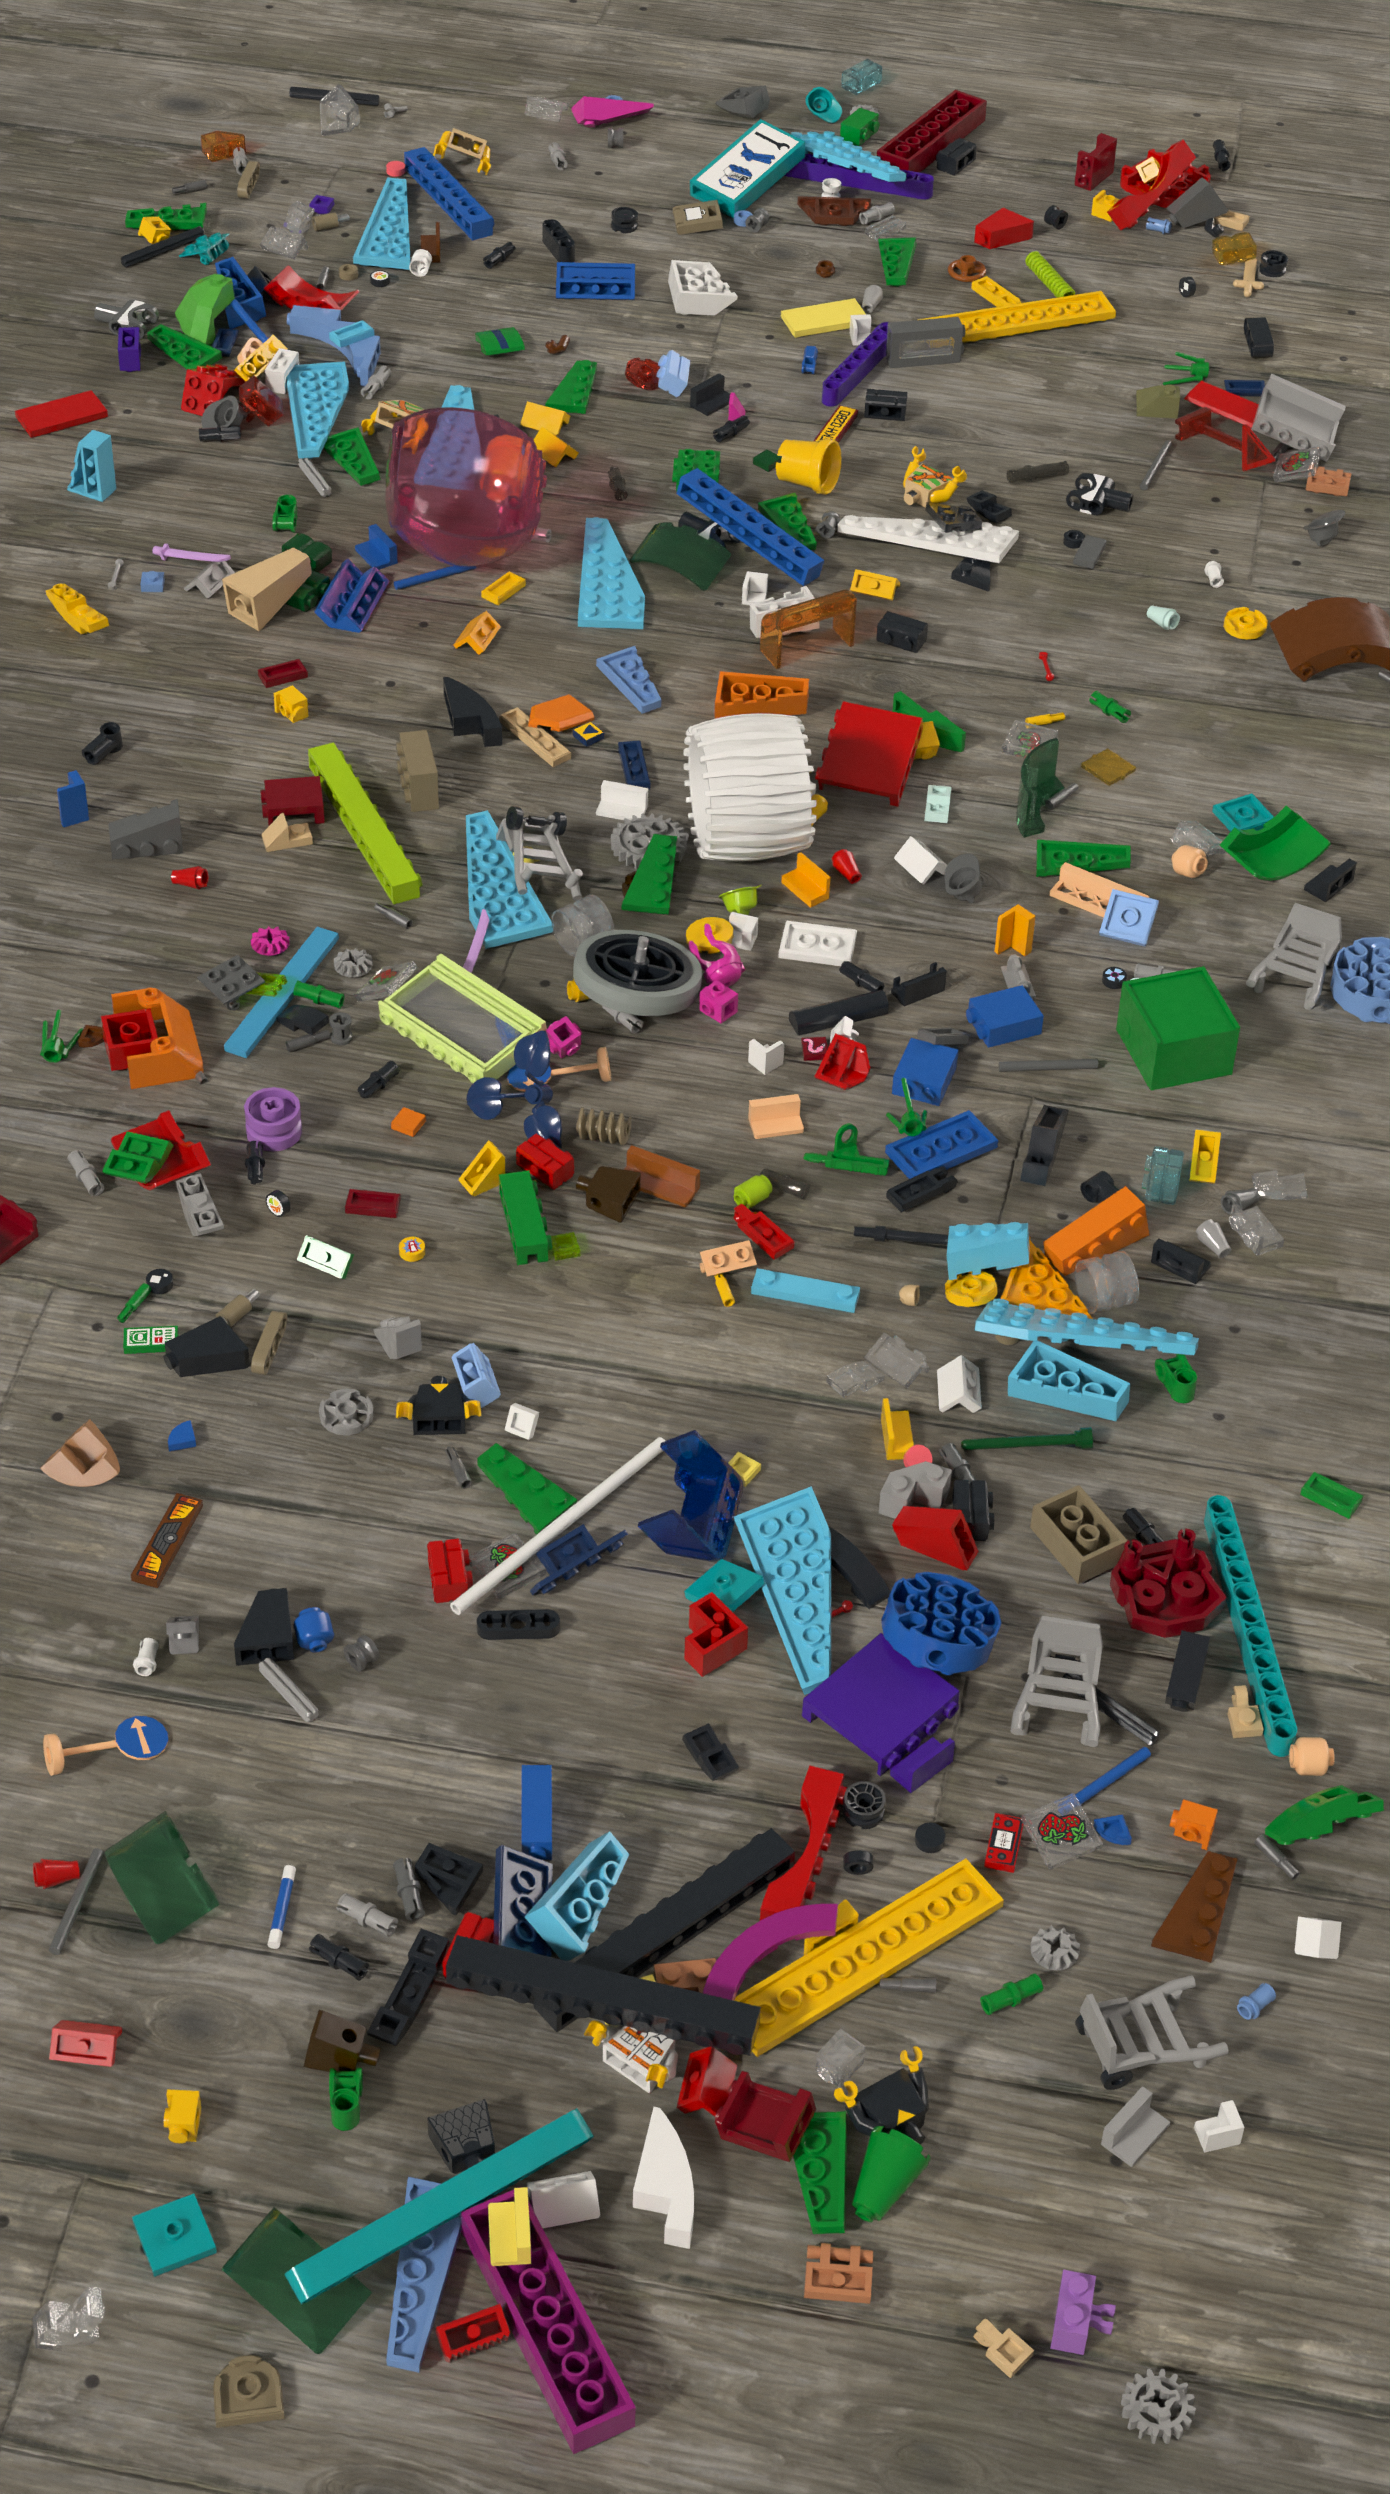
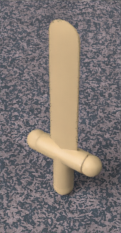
M1247 257L1245 259L1243 280H1234L1233 282L1234 287L1244 288L1245 297L1251 296L1252 289L1262 290L1264 288L1263 282L1255 281L1257 259L1254 257Z

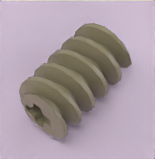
M581 1107L577 1119V1134L579 1133L582 1140H585L589 1135L591 1141H596L599 1136L601 1143H605L608 1137L611 1144H615L619 1139L620 1145L624 1146L630 1137L632 1118L630 1116L628 1121H625L624 1113H621L617 1120L612 1111L608 1118H605L604 1110H601L597 1117L592 1108L589 1114L585 1115L584 1107Z

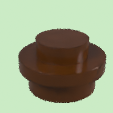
M828 260L820 261L818 266H816V273L823 278H828L835 273L834 264Z

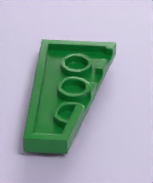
M162 324L147 332L149 341L185 369H196L197 366L206 367V365H213L222 359L220 350Z
M796 492L758 503V510L764 517L811 551L816 550L817 542L810 526L807 525V518L802 513V507L797 501Z

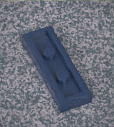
M641 741L618 742V752L626 784L648 788L649 790L651 783Z

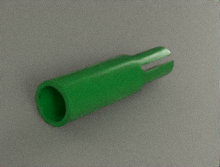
M145 1283L140 1285L125 1304V1308L117 1316L119 1322L124 1323L137 1310L151 1292L149 1285Z

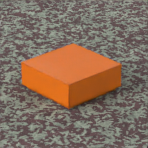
M403 1107L391 1122V1129L414 1137L426 1122V1115Z

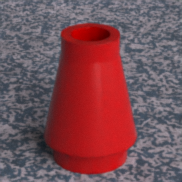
M841 849L833 855L832 865L851 884L860 881L862 875L859 872L852 852L847 849Z
M201 866L173 870L171 881L173 884L200 890L208 884V871Z
M41 1859L40 1862L33 1863L35 1886L43 1887V1889L73 1879H79L80 1876L77 1860Z

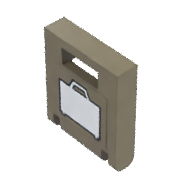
M718 200L680 205L672 209L675 226L679 235L723 228Z

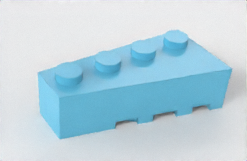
M1038 1340L1032 1342L1008 1376V1396L1112 1421H1116L1129 1403L1130 1383Z
M610 1831L590 1842L525 1916L561 1960L570 1961L585 1953L589 1944L587 1942L589 1936L595 1931L599 1922L597 1921L599 1914L606 1907L609 1900V1892L612 1886L616 1885L629 1856V1853Z

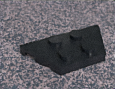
M926 502L925 510L945 533L951 532L952 528H959V531L981 529L982 520L969 506L961 505L957 507Z

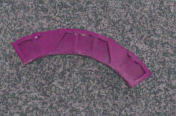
M813 1904L790 1908L775 1913L752 1925L735 1938L717 1959L708 1975L703 1993L734 2001L748 1970L755 1963H758L765 1956L778 1949L779 1945L793 1939L797 1941L810 1937L835 1936L838 1904Z

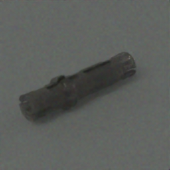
M1067 461L1039 466L1025 465L1024 468L1007 470V480H1009V483L1019 481L1032 482L1033 479L1066 475L1069 473V465Z

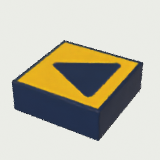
M590 721L573 729V736L584 746L588 747L603 740L604 732Z

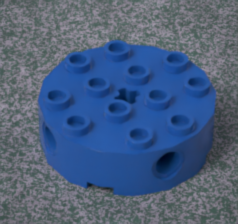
M922 1572L916 1573L915 1578L905 1579L903 1577L895 1582L889 1595L881 1624L884 1638L891 1644L894 1650L909 1659L912 1665L918 1668L926 1667L931 1670L940 1671L945 1675H953L954 1673L975 1670L987 1662L1001 1626V1619L995 1604L992 1601L987 1602L986 1599L979 1595L980 1590L971 1583L947 1574Z

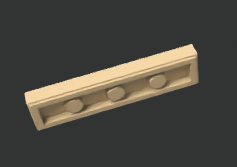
M518 707L499 715L502 725L552 767L571 759V752L539 725L537 728L529 727L530 717Z

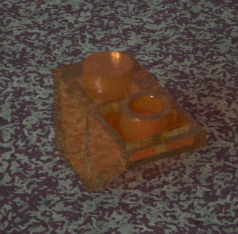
M214 131L201 135L202 153L211 162L233 157L235 148H238V151H240L239 147H241L246 153L245 136L243 134Z

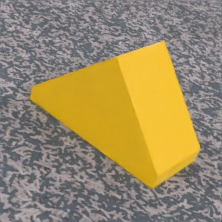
M488 1140L458 1181L472 1196H477L499 1186V1174H505V1156Z

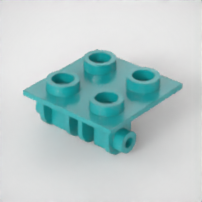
M218 232L210 237L206 235L200 236L196 239V243L186 246L184 248L185 251L179 257L199 254L201 263L208 265L228 250L229 242L225 238L229 236V233L220 234Z

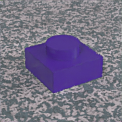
M316 195L309 204L310 211L317 212L318 214H328L334 206V198Z

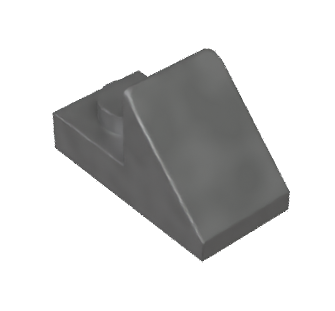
M199 1616L170 1617L166 1622L170 1654L197 1653L199 1651Z

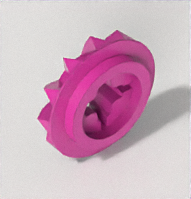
M268 926L267 929L259 928L258 932L252 933L251 947L255 952L262 955L280 954L288 948L290 943L286 930L280 931L279 927L272 929ZM269 938L273 940L271 944H269Z

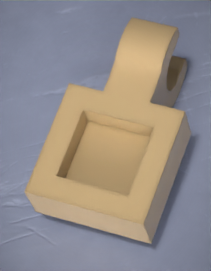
M1246 1685L1234 1686L1235 1695H1232L1234 1707H1229L1227 1713L1233 1738L1262 1736L1264 1729L1258 1705L1249 1706Z
M984 2319L976 2327L977 2332L973 2337L981 2345L989 2347L985 2356L1008 2377L1012 2378L1033 2356L1034 2350L1010 2328L1001 2334L987 2319Z

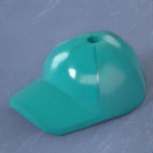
M816 87L806 96V106L813 115L828 123H835L840 119L842 107L829 90L824 87Z

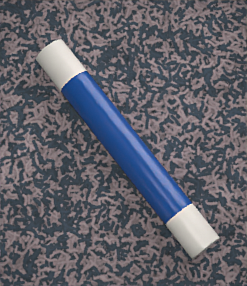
M286 1865L283 1870L267 1944L272 1949L280 1947L296 1868L291 1865Z

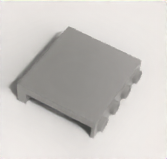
M1271 374L1263 389L1252 430L1306 453L1310 451V455L1327 462L1336 445L1333 442L1339 420L1346 406Z

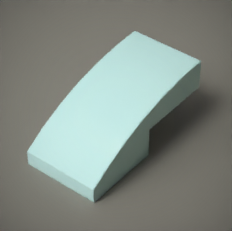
M928 785L924 821L948 822L951 787Z

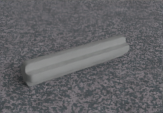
M299 458V467L322 497L330 496L332 494L331 487L310 459Z
M271 1658L261 1661L259 1663L261 1674L295 1711L308 1723L317 1719L319 1716L318 1708Z

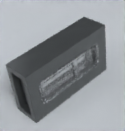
M959 317L889 322L886 344V360L889 367L902 368L960 363L961 354L964 353L962 337H965V325L961 324Z

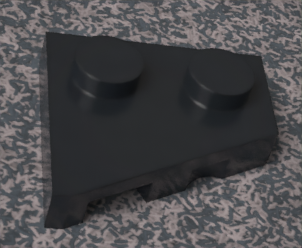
M965 557L952 571L951 579L989 591L990 561Z
M428 1843L415 1864V1873L453 1915L458 1914L483 1872V1864L431 1843Z

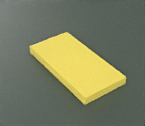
M855 298L781 311V318L794 338L849 329L851 315H866Z

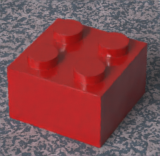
M150 1008L101 1016L103 1038L111 1071L128 1069V1056L151 1053V1043L158 1036Z

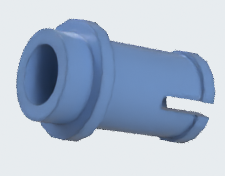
M1151 217L1148 218L1147 230L1159 231L1164 235L1170 233L1172 222L1168 219L1164 221Z
M1262 1983L1248 1997L1243 1996L1240 1998L1237 2010L1246 2020L1256 2019L1260 2015V2011L1276 1999V1993L1269 1984Z

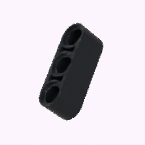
M545 220L542 223V241L558 262H575V241L557 220Z
M1266 317L1245 318L1244 335L1251 357H1272L1274 342Z

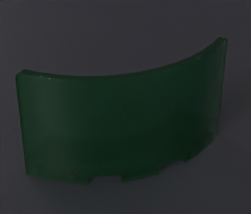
M663 522L653 526L629 561L631 563L651 562L665 566L686 577L702 591H705L732 554L711 537L707 540L698 535V530L686 525L680 528L673 526L672 522Z
M1057 738L1050 739L1035 747L1026 756L1021 767L1016 822L1024 838L1045 831V824L1040 816L1041 806L1045 805L1046 800L1064 789L1063 784L1055 776L1059 740Z
M166 1811L104 1852L109 1866L125 1896L156 1944L163 1943L220 1905L217 1895L198 1865L195 1863L191 1866L187 1858L190 1857V1851L182 1834Z
M273 2207L224 2264L222 2271L277 2318L315 2354H321L372 2292L355 2276H352L314 2299L300 2304L284 2274L324 2249L309 2235L302 2232L289 2218Z

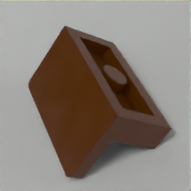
M436 222V235H421V249L431 254V263H441L440 222Z

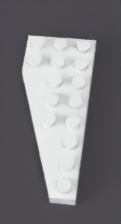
M854 515L844 516L838 523L837 532L995 563H1000L1019 537L1018 530H1013L1008 526H992L991 523L987 522L982 523L981 529L959 531V528H952L951 532L945 533L932 520L857 517Z

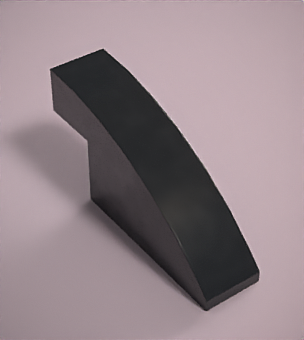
M443 677V695L453 735L461 736L481 733L484 747L502 746V726L498 716L488 702L468 686L450 677Z
M1048 1105L1043 1106L1032 1127L1028 1154L1023 1162L1020 1181L1046 1186L1056 1159L1069 1110Z

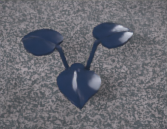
M542 1030L520 1039L514 1049V1060L517 1067L526 1070L525 1076L535 1084L528 1086L525 1093L501 1094V1083L499 1080L492 1077H484L471 1085L466 1100L476 1116L484 1120L496 1118L501 1113L503 1108L501 1099L525 1097L530 1104H537L532 1108L533 1115L528 1116L524 1120V1131L527 1138L529 1139L537 1133L544 1139L552 1140L555 1146L560 1149L562 1148L561 1117L554 1107L545 1105L552 1100L553 1091L549 1085L535 1078L542 1076L547 1071L550 1063L549 1038L547 1032Z

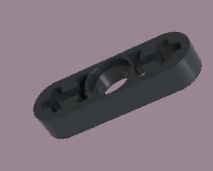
M549 1609L485 1611L477 1617V1633L486 1640L549 1639L555 1637L560 1631V1617L555 1611ZM523 1621L526 1626L516 1629L511 1626V1623ZM502 1622H505V1628H502ZM531 1622H535V1627H531ZM544 1622H550V1626H544ZM487 1623H492V1627H487Z

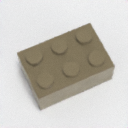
M427 730L399 733L400 742H396L397 756H400L399 761H397L398 775L402 774L400 775L401 788L404 789L405 803L410 804L411 812L439 809L438 772Z
M1080 1485L1033 1506L1030 1528L1077 1584L1114 1568L1119 1562L1127 1539Z

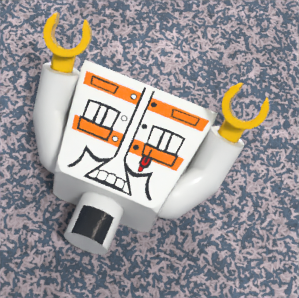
M595 2020L589 2023L584 2035L594 2037L592 2043L595 2046H599L601 2042H604L603 2062L649 2094L653 2091L656 2084L657 2087L663 2088L665 2082L676 2076L678 2054L675 2051V2040L652 2032H639L635 2028L623 2025L605 2026L603 2023Z

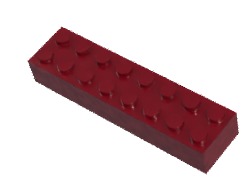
M954 90L879 148L877 156L881 158L880 160L890 162L891 166H897L901 170L920 173L936 160L938 151L945 149L949 143H953L958 138L963 139L985 121L987 100Z

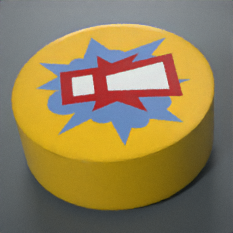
M418 1237L404 1238L399 1243L400 1257L409 1262L422 1259L425 1255L424 1241Z

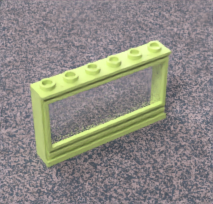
M439 954L437 960L428 965L383 1002L381 1000L378 1002L379 1017L385 1025L392 1026L402 1036L410 1038L417 1046L432 1053L436 1059L444 1061L454 1071L468 1077L472 1083L484 1077L495 1079L501 1077L516 1065L514 1049L518 1041L525 1036L542 1030L546 1031L547 1029L546 1021L443 954Z

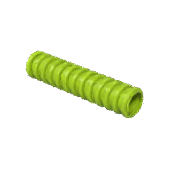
M1033 251L1027 255L1025 259L1026 265L1055 297L1076 294L1072 287L1039 252Z

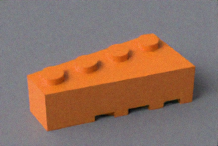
M720 671L715 698V719L755 713L807 714L809 679Z
M1126 1186L1045 1240L1043 1242L1045 1256L1064 1276H1067L1149 1236L1145 1204Z

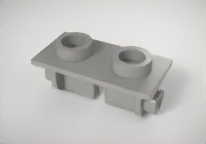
M1016 954L1011 955L1007 966H1001L1007 988L1023 985L1031 998H1036L1021 957Z

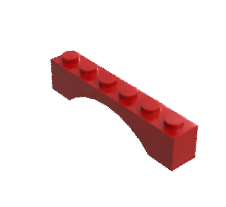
M1183 139L1172 144L1161 155L1157 178L1146 193L1137 196L1128 195L1118 200L1107 211L1119 230L1126 227L1130 229L1138 223L1137 219L1149 211L1148 207L1156 204L1160 200L1159 196L1165 194L1171 188L1169 185L1177 182L1181 178L1180 174L1192 167L1191 163L1196 156Z
M809 1765L801 1789L800 1807L806 1816L810 1830L809 1842L797 1863L782 1877L768 1885L760 1908V1920L790 1908L804 1906L807 1899L812 1900L816 1887V1882H813L815 1875L820 1876L824 1863V1858H821L823 1851L828 1852L832 1834H829L831 1827L836 1828L840 1811L837 1810L838 1804H844V1795L847 1787L843 1786L844 1774Z

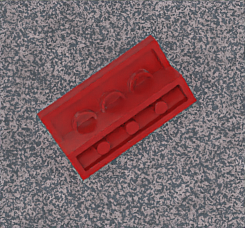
M1200 381L1184 398V400L1241 425L1245 426L1247 424L1251 429L1259 405L1204 381Z

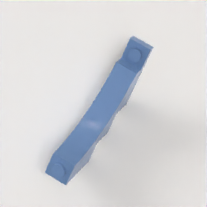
M293 305L291 313L287 314V325H290V333L321 340L341 351L350 361L354 374H357V377L360 378V385L366 386L368 379L374 373L381 354L380 336H372L340 348L329 339V333L356 322L341 321V310Z

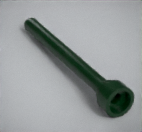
M1091 1427L1080 1428L1079 1431H1074V1434L964 1439L961 1442V1447L964 1450L1075 1444V1447H1080L1081 1450L1093 1449V1433Z

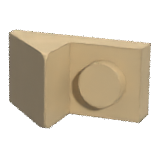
M281 813L262 833V840L267 852L313 844L308 824L302 823L288 826L284 813Z

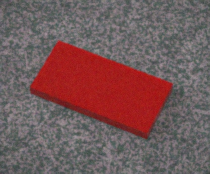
M90 390L16 410L15 417L28 435L33 438L108 417V411L94 392Z

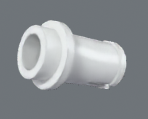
M1216 561L1208 562L1204 569L1213 588H1218L1224 583L1221 575V565Z
M144 1638L140 1642L139 1654L134 1660L133 1666L135 1672L141 1676H149L156 1670L155 1657L159 1643L155 1639Z

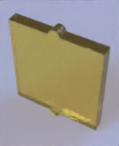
M1108 748L1097 755L1093 754L1090 759L1081 763L1083 769L1108 786L1119 780H1124L1126 776L1136 771L1135 766Z

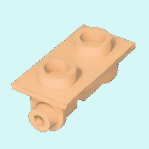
M749 1240L700 1252L702 1259L700 1270L702 1273L706 1272L707 1277L757 1265Z

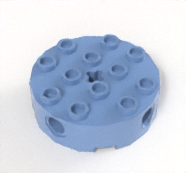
M1365 937L1355 940L1353 945L1346 948L1343 947L1337 953L1330 983L1333 998L1345 1011L1357 1016L1364 1022L1373 1021L1390 1024V938Z

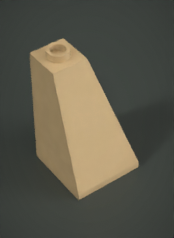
M292 548L223 578L222 582L228 614L257 631L262 630L312 574L309 556Z

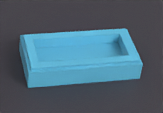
M362 320L330 332L329 339L342 348L374 336V329Z

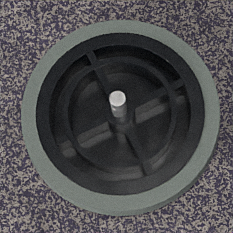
M611 930L592 935L579 945L574 959L573 977L578 988L586 996L607 1008L633 1015L661 1016L677 1013L694 1003L701 987L702 968L693 953L666 937L636 930Z

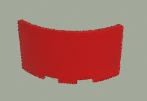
M289 265L264 287V290L279 305H286L290 309L293 308V305L342 310L359 293L358 289L343 294L323 291L302 279Z
M170 1110L160 1113L154 1121L128 1130V1132L167 1140L173 1144L168 1158L152 1180L147 1184L137 1182L147 1190L173 1182L208 1168L211 1165L201 1142L195 1144L191 1141L186 1143L183 1141L185 1139L184 1134L175 1122ZM126 1132L111 1138V1143L115 1150H119Z

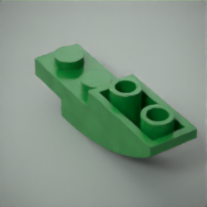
M899 691L894 694L892 712L921 717L923 722L933 721L940 743L939 747L957 752L964 751L965 731L939 711L927 712L903 692Z
M1342 1785L1314 1793L1286 1809L1265 1828V1835L1282 1845L1293 1844L1295 1840L1302 1838L1310 1840L1319 1839L1322 1834L1333 1833L1332 1823H1343L1347 1820L1346 1818L1350 1817L1368 1818L1372 1816V1813L1384 1811V1799L1369 1792L1357 1794V1792Z

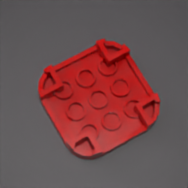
M1151 149L1148 151L1147 158L1132 167L1124 165L1120 180L1122 189L1135 196L1146 193L1156 179L1144 184L1136 166L1151 157L1155 158L1160 165L1161 155L1164 152H1155V149ZM1205 164L1199 168L1192 166L1186 172H1182L1180 174L1181 178L1169 185L1171 188L1165 194L1159 196L1160 200L1155 205L1167 208L1202 177L1210 183L1211 174L1209 173V167Z

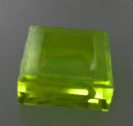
M574 1232L551 1236V1251L555 1261L580 1257V1247Z

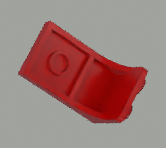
M216 364L215 366L206 365V367L197 366L196 369H187L181 409L185 412L202 416L210 404L224 398L225 393L230 387L249 384L234 370H227L228 366Z

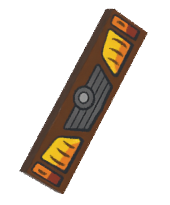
M176 1493L131 1573V1581L154 1588L159 1587L203 1507V1500Z

